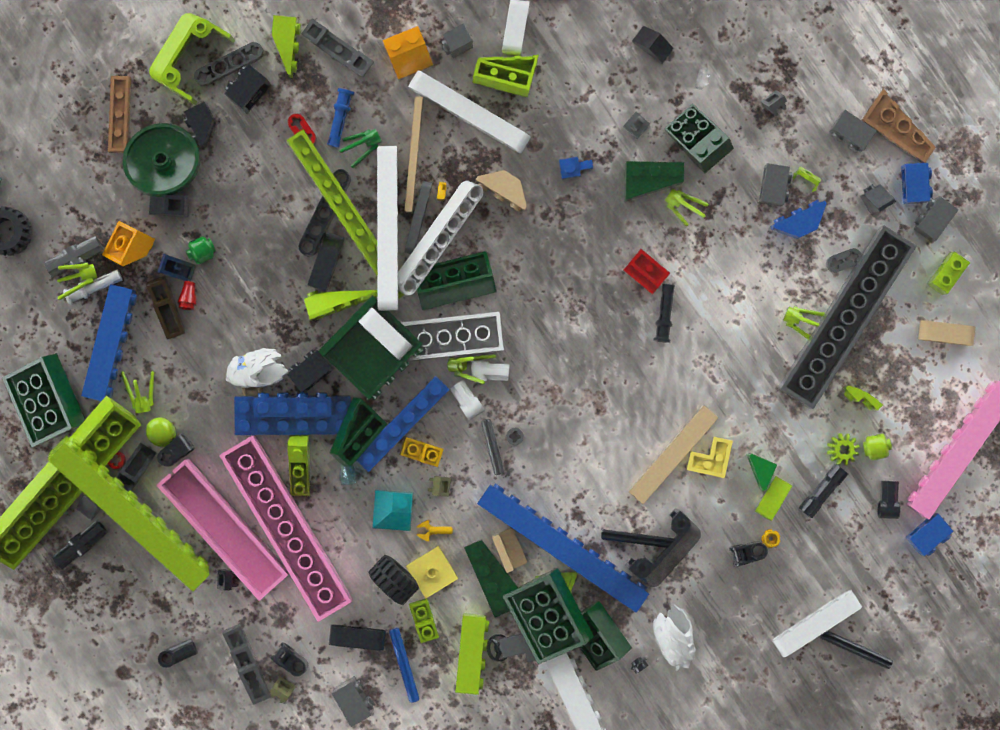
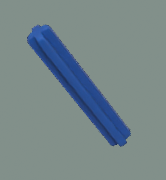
M394 628L389 631L409 702L414 703L419 701L418 691L399 628Z

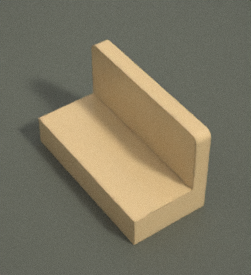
M513 528L492 536L507 573L527 563Z

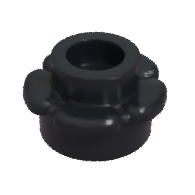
M639 657L631 663L633 665L631 670H634L637 674L649 666L646 662L647 659L642 660Z

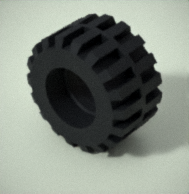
M1 206L0 224L3 221L10 220L14 225V235L7 242L0 241V255L14 256V254L21 253V249L25 250L27 248L26 243L31 241L29 235H32V231L29 228L32 226L22 212L11 207Z
M384 555L368 571L372 581L397 604L404 605L419 589L417 581L410 573L388 555Z

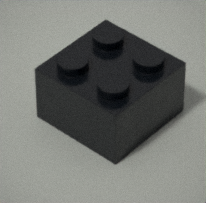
M250 64L247 67L243 66L239 70L237 79L234 82L231 81L226 86V92L224 93L230 101L246 114L251 111L271 87L267 78Z
M311 350L304 356L305 360L302 363L296 362L289 368L290 372L287 375L301 393L307 392L335 369L318 350Z

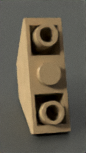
M505 170L477 176L476 182L483 188V191L487 192L490 190L495 193L494 197L501 202L506 200L511 203L510 207L514 210L525 212L527 205L521 180Z

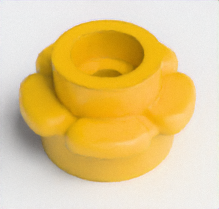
M772 529L766 530L761 538L762 543L767 548L777 547L780 543V534Z

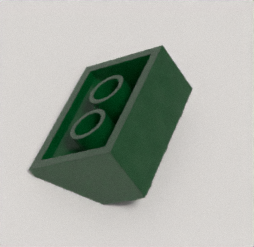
M600 601L581 611L594 637L587 644L579 648L595 671L620 660L632 649Z

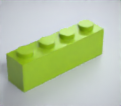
M463 613L455 693L478 695L479 690H483L484 678H480L481 670L485 671L486 659H482V652L487 650V640H484V632L489 630V621L486 620V615Z

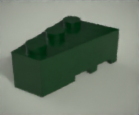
M353 397L329 453L342 466L351 468L387 426V423L362 398Z

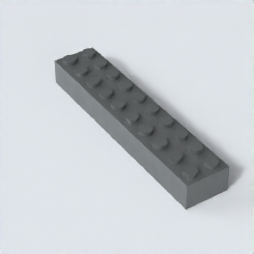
M885 225L879 227L857 265H855L820 320L819 327L815 328L777 389L807 408H815L917 247L916 245Z

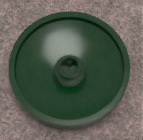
M169 123L153 124L141 129L129 140L123 153V169L127 179L139 192L152 197H163L181 192L194 180L200 166V152L194 138L185 129Z

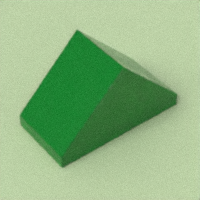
M752 453L746 454L759 489L761 491L767 490L777 464Z

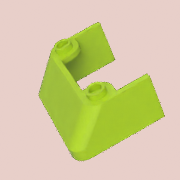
M186 13L181 16L149 69V74L156 82L196 105L198 102L193 97L177 88L181 82V74L174 67L194 35L198 38H205L213 31L233 44L235 39L231 34L208 20L192 13Z

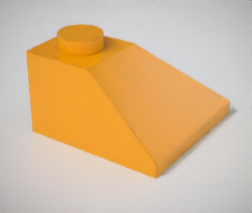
M118 221L102 255L125 266L146 257L153 247L155 238Z

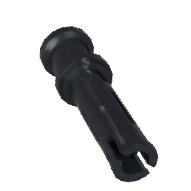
M662 284L659 319L655 322L657 329L656 337L653 338V341L670 343L671 341L669 333L670 327L673 325L670 319L675 285Z

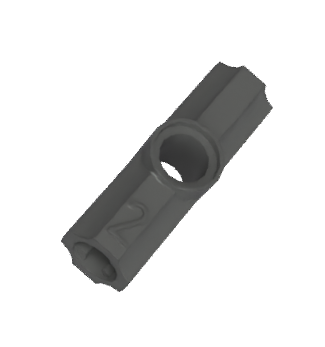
M94 236L80 244L64 249L61 254L44 262L51 277H55L68 270H59L58 266L86 263L87 259L103 252L104 249L97 236Z

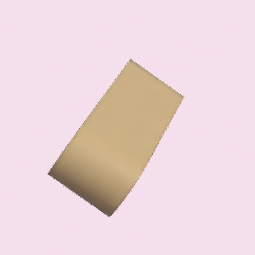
M920 320L918 340L973 346L976 327Z

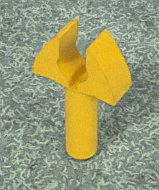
M426 520L417 525V528L425 527L429 531L426 534L416 535L425 541H430L429 537L432 534H452L453 528L432 527L429 524L430 520Z

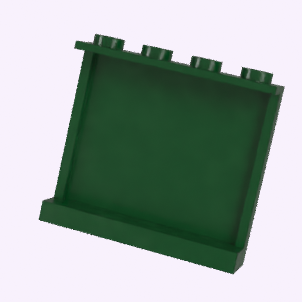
M372 295L318 352L339 370L367 400L371 398L375 400L382 393L380 389L385 384L389 386L396 379L394 375L397 371H404L409 365L407 361L412 356L416 358L423 351L421 348L423 344L391 312L378 311V300ZM371 308L379 313L413 346L400 360L358 322Z

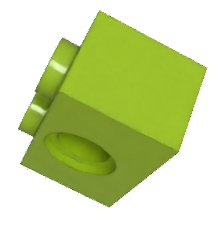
M955 251L949 253L927 285L941 295L948 294L970 262Z

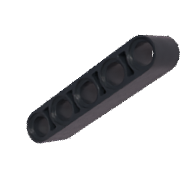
M338 169L333 175L336 180L340 174L347 176L346 181L340 184L346 193L351 177L346 170ZM323 195L299 242V251L307 257L316 254L335 216L334 211ZM324 208L330 210V214L326 218L320 216V211ZM316 225L320 226L321 233L313 235L312 228ZM310 242L313 245V249L306 253L303 250V246Z

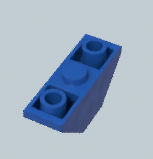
M819 200L809 203L808 209L802 211V208L792 211V216L786 219L782 216L773 220L775 224L770 226L773 231L795 239L803 237L818 229L827 203L826 201L819 202Z

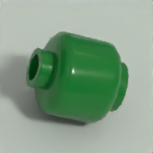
M204 236L188 243L189 249L186 250L189 260H194L197 264L213 259L216 252L211 239H207Z

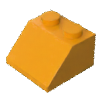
M418 26L383 40L398 80L416 73L417 70L421 71L433 66Z

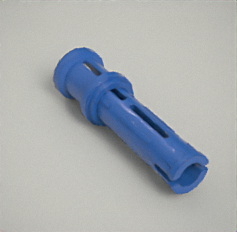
M342 88L337 90L339 94L337 102L334 104L335 115L327 145L337 148L340 145L346 115L351 110L349 107L351 97L355 93Z

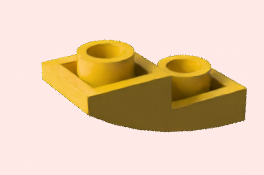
M405 437L399 455L438 467L443 448Z

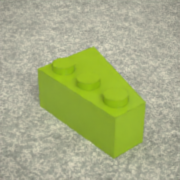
M539 55L529 57L478 58L472 83L528 98Z

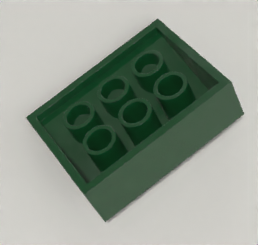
M57 353L43 356L2 377L32 448L77 429L85 421Z
M558 568L503 595L538 665L583 646L594 637Z

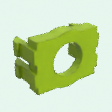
M799 166L796 173L794 172L793 181L799 174L815 184L812 192L816 191L821 179Z

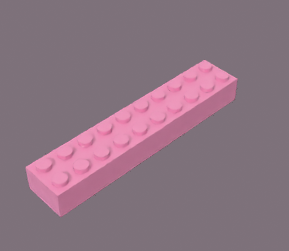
M252 435L220 454L221 460L316 620L319 622L351 603L353 598L256 435Z

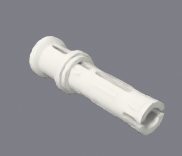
M117 269L94 279V283L88 284L65 297L68 304L73 305V302L79 299H87L90 296L89 294L110 286V284L113 285L123 281L120 272Z

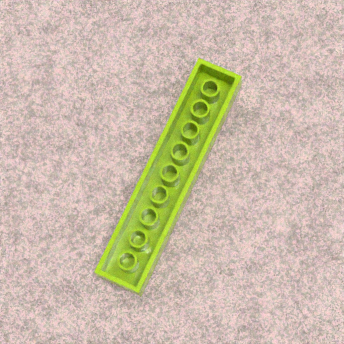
M106 395L71 437L78 441L81 450L84 452L88 451L94 456L95 459L93 461L98 465L106 466L141 426V423L134 414ZM50 462L43 467L0 517V562L13 570L17 568L82 493L76 485Z
M66 436L49 453L48 461L193 592L209 576V566L207 565L209 562L202 555L198 557L193 552L194 548L188 542L184 544L179 539L180 535L172 529L170 531L165 526L166 522L158 516L156 518L151 514L152 510L148 505L139 503L137 501L138 497L131 490L127 492L122 487L124 484L117 477L113 479L108 474L109 470L104 465H98L93 461L95 458L90 452L81 450L78 441L73 437L69 439Z

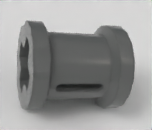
M511 428L507 432L506 437L510 444L518 445L523 441L524 435L519 428ZM514 431H517V434L521 436L516 442H513V439L509 437Z

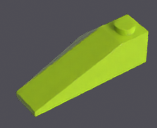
M316 290L308 293V297L304 301L310 320L316 321L364 303L372 295L377 298L378 290L321 293Z

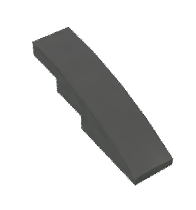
M241 624L223 630L222 634L238 669L239 677L253 705L271 698L264 676Z

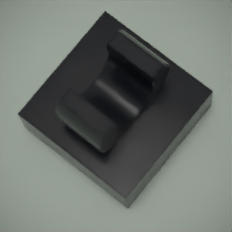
M218 569L217 589L228 591L232 590V587H238V583H232V577L236 576L235 573L226 569Z

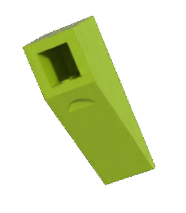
M273 15L272 37L288 76L293 78V73L297 72V61L294 60L295 54L299 52V42L296 41L297 35L301 33V23H298L296 17Z
M290 435L287 445L291 496H310L309 435Z

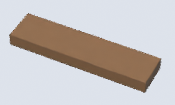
M111 76L109 153H124L125 147L129 142L130 76Z

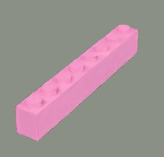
M1000 381L988 384L985 389L986 394L975 402V409L972 413L966 415L961 429L958 428L953 433V440L949 445L946 444L943 447L939 460H935L931 464L929 474L921 478L918 483L920 485L916 492L913 491L907 498L909 502L906 505L926 519L932 517L1000 421Z

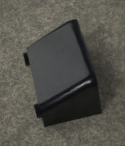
M677 508L669 514L672 518L670 529L677 534L675 541L668 548H665L653 563L644 557L637 560L631 558L625 564L635 576L650 587L660 585L701 538L700 529Z

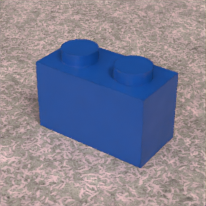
M928 163L902 165L903 204L929 202L930 198L933 197V189L929 184L932 170L928 167Z
M934 513L930 519L923 521L905 538L920 555L929 556L936 551L935 547L939 543L943 544L951 538L950 534L954 531L938 513Z

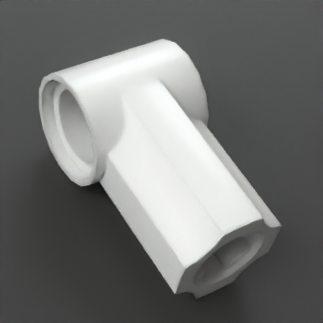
M472 361L471 376L484 381H508V364H489V362Z
M464 380L450 388L468 420L485 411Z

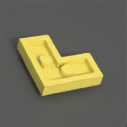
M713 437L709 455L690 451L686 470L725 478L733 441Z

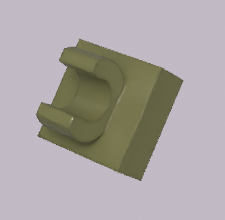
M434 476V478H429V481L434 482L433 488H428L432 495L449 497L450 477Z
M279 676L270 690L271 697L277 696L281 699L280 703L286 702L296 686Z

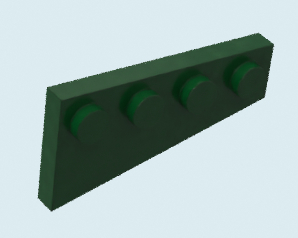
M482 539L465 546L464 549L494 617L496 618L510 612L503 595L518 588L517 584Z

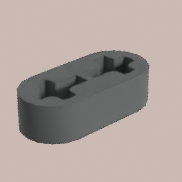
M852 248L835 254L827 259L826 267L833 273L857 265L862 257V253L858 249ZM850 252L858 255L855 259L856 262H853V260L846 262L845 258L851 256ZM832 259H835V261L842 259L843 263L838 265V269L830 266L833 262Z

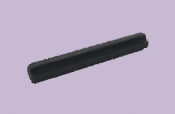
M605 529L601 532L602 540L668 548L675 541V538Z
M828 630L821 634L820 638L875 664L890 669L892 666V659Z

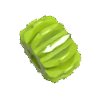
M842 433L838 434V439L831 437L834 444L827 443L828 447H832V450L827 451V454H833L830 460H836L837 465H841L843 461L845 466L849 464L848 459L851 462H855L853 455L859 456V453L854 451L860 448L859 445H853L856 442V438L850 439V434H846L843 437ZM840 446H846L847 449L845 450H847V452L840 453L839 450H842L839 449Z

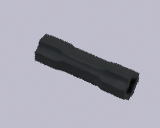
M834 464L816 489L800 505L799 509L810 518H813L835 488L847 477L848 473L839 465Z

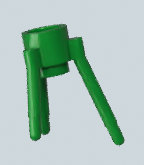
M368 129L362 133L342 139L345 142L360 137L363 138L340 149V153L363 143L367 147L371 146L351 165L352 168L376 150L378 144L382 142L376 129L371 131Z

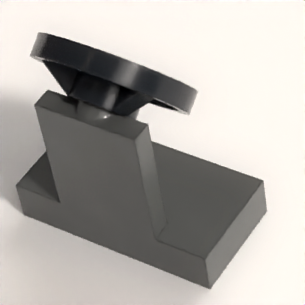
M522 633L509 637L496 634L490 637L487 642V653L493 661H504L508 657L526 653L527 662L535 661V657ZM498 636H499V637H502V638L499 639V642H498L497 640H495L494 638H495V637H498ZM491 642H493L494 644V651L496 652L495 658L493 657L490 650Z

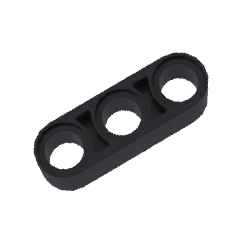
M334 624L330 627L329 645L382 651L385 646L386 630Z

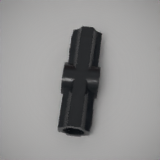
M96 520L82 533L79 532L72 537L65 547L52 556L55 564L63 570L76 558H80L93 547V544L108 533L105 526Z

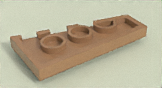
M883 88L861 120L921 163H926L936 147L912 123L908 115L904 114L899 108L900 106L888 96V93Z

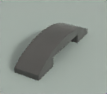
M313 18L301 33L314 45L361 77L365 76L374 63L372 59L348 45Z

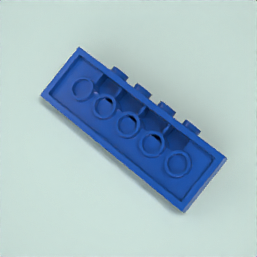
M282 392L277 393V396H269V393H258V396H235V435H336L351 404V395H327L326 392H317L316 396H308L306 392L296 393V396H289V393Z

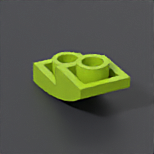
M852 386L842 387L845 391L844 396L851 402L853 400L859 402L863 399L862 403L869 410H879L883 406L876 398L861 389Z
M775 476L755 512L772 521L792 485Z
M428 599L410 603L409 607L420 642L424 643L439 638Z

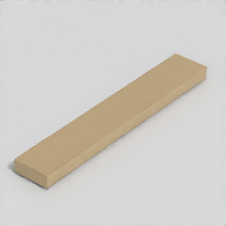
M417 96L414 103L405 199V212L413 214L423 111V97Z
M703 405L628 492L644 504L716 422L718 417Z

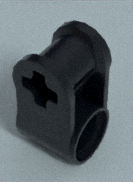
M181 433L158 453L157 460L163 466H172L191 453L195 447L185 434ZM164 454H171L169 457L170 462L164 461Z
M759 541L729 547V551H732L734 559L733 567L762 560L768 554L767 547ZM756 546L763 547L761 555H754L753 550Z
M282 642L277 653L271 656V660L291 675L301 676L308 669L307 660L288 644ZM295 662H300L303 665L301 672L295 670Z

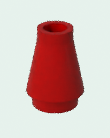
M184 281L177 302L179 304L178 308L194 310V306H196L194 282Z

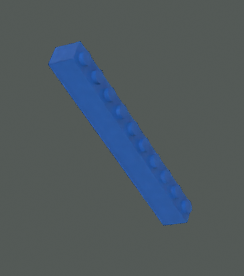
M495 483L494 486L491 484L488 486L477 502L479 506L636 613L649 596V593L646 591L647 586L639 581L637 584L631 581L632 576L623 570L621 573L615 570L616 565L607 559L605 562L599 559L600 554L593 549L588 551L583 548L584 543L577 538L572 540L567 537L568 532L558 527V529H555L551 526L552 521L544 516L539 518L535 515L537 511L527 505L525 508L520 505V499L512 494L510 497L504 494L505 489Z

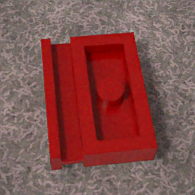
M642 249L623 269L624 272L652 295L670 274L669 271Z

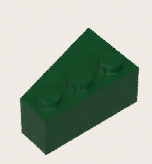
M626 161L624 202L681 185L684 182V162Z

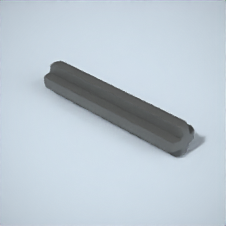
M490 419L483 420L481 425L494 474H503L504 469L492 422Z

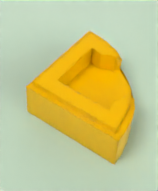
M439 182L437 201L445 200L446 182Z

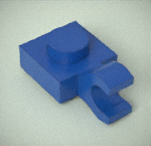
M578 157L559 160L562 179L581 177L580 171L593 169L592 160L579 162Z

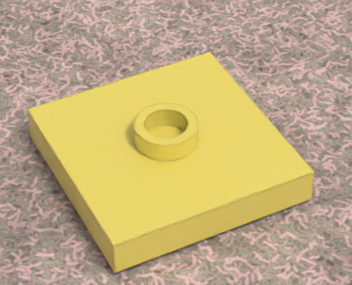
M439 545L406 565L411 576L417 581L425 599L458 579Z

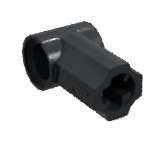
M881 481V496L877 508L878 518L899 519L898 481Z
M190 638L162 651L158 656V663L163 668H169L198 654L197 648ZM168 653L172 656L171 663H166L163 660L164 654Z

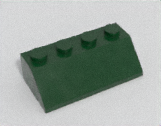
M487 251L435 263L417 289L422 310L497 292Z

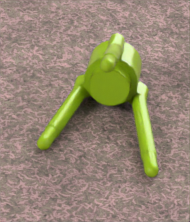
M673 188L664 201L668 203L666 207L671 209L685 226H689V223L675 206L678 208L682 204L701 217H705L704 213L685 202L684 199H689L706 207L708 203L685 194L679 189L676 191Z
M87 262L58 266L59 270L79 269V273L59 278L57 282L81 277L82 281H86L58 296L57 299L61 300L84 286L94 283L93 279H97L94 265H88Z
M796 306L793 308L788 307L783 321L787 322L786 326L793 328L809 339L810 335L795 324L803 321L819 327V323L802 317L803 314L801 313L824 316L825 313L801 309Z
M496 354L450 357L447 362V368L449 372H454L455 377H462L485 384L484 380L462 372L467 369V361L496 358Z
M122 371L121 376L135 413L151 411L150 406L154 405V372L152 371L150 374L149 397L147 400L146 396H140L137 380H133L136 398H134L125 373Z

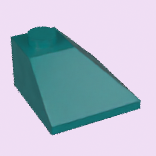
M375 490L373 528L411 531L413 493Z

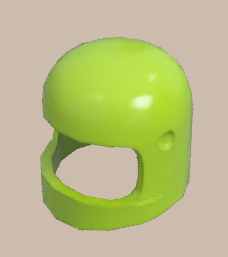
M154 418L147 424L146 436L155 446L166 447L170 444V440L172 441L176 438V428L172 422L165 418Z

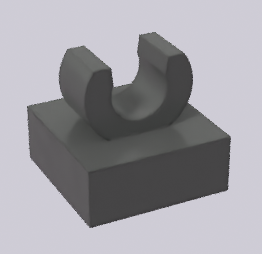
M776 90L761 101L763 107L775 116H778L776 109L779 107L786 110L784 103L787 102V99Z
M635 112L623 127L638 139L650 126V123Z

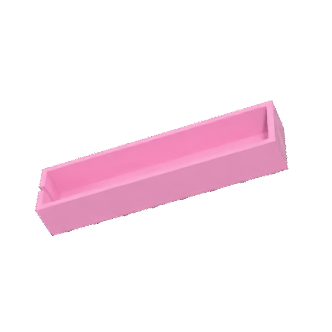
M185 459L172 471L173 473L168 474L156 486L260 601L285 579L289 572L192 461Z

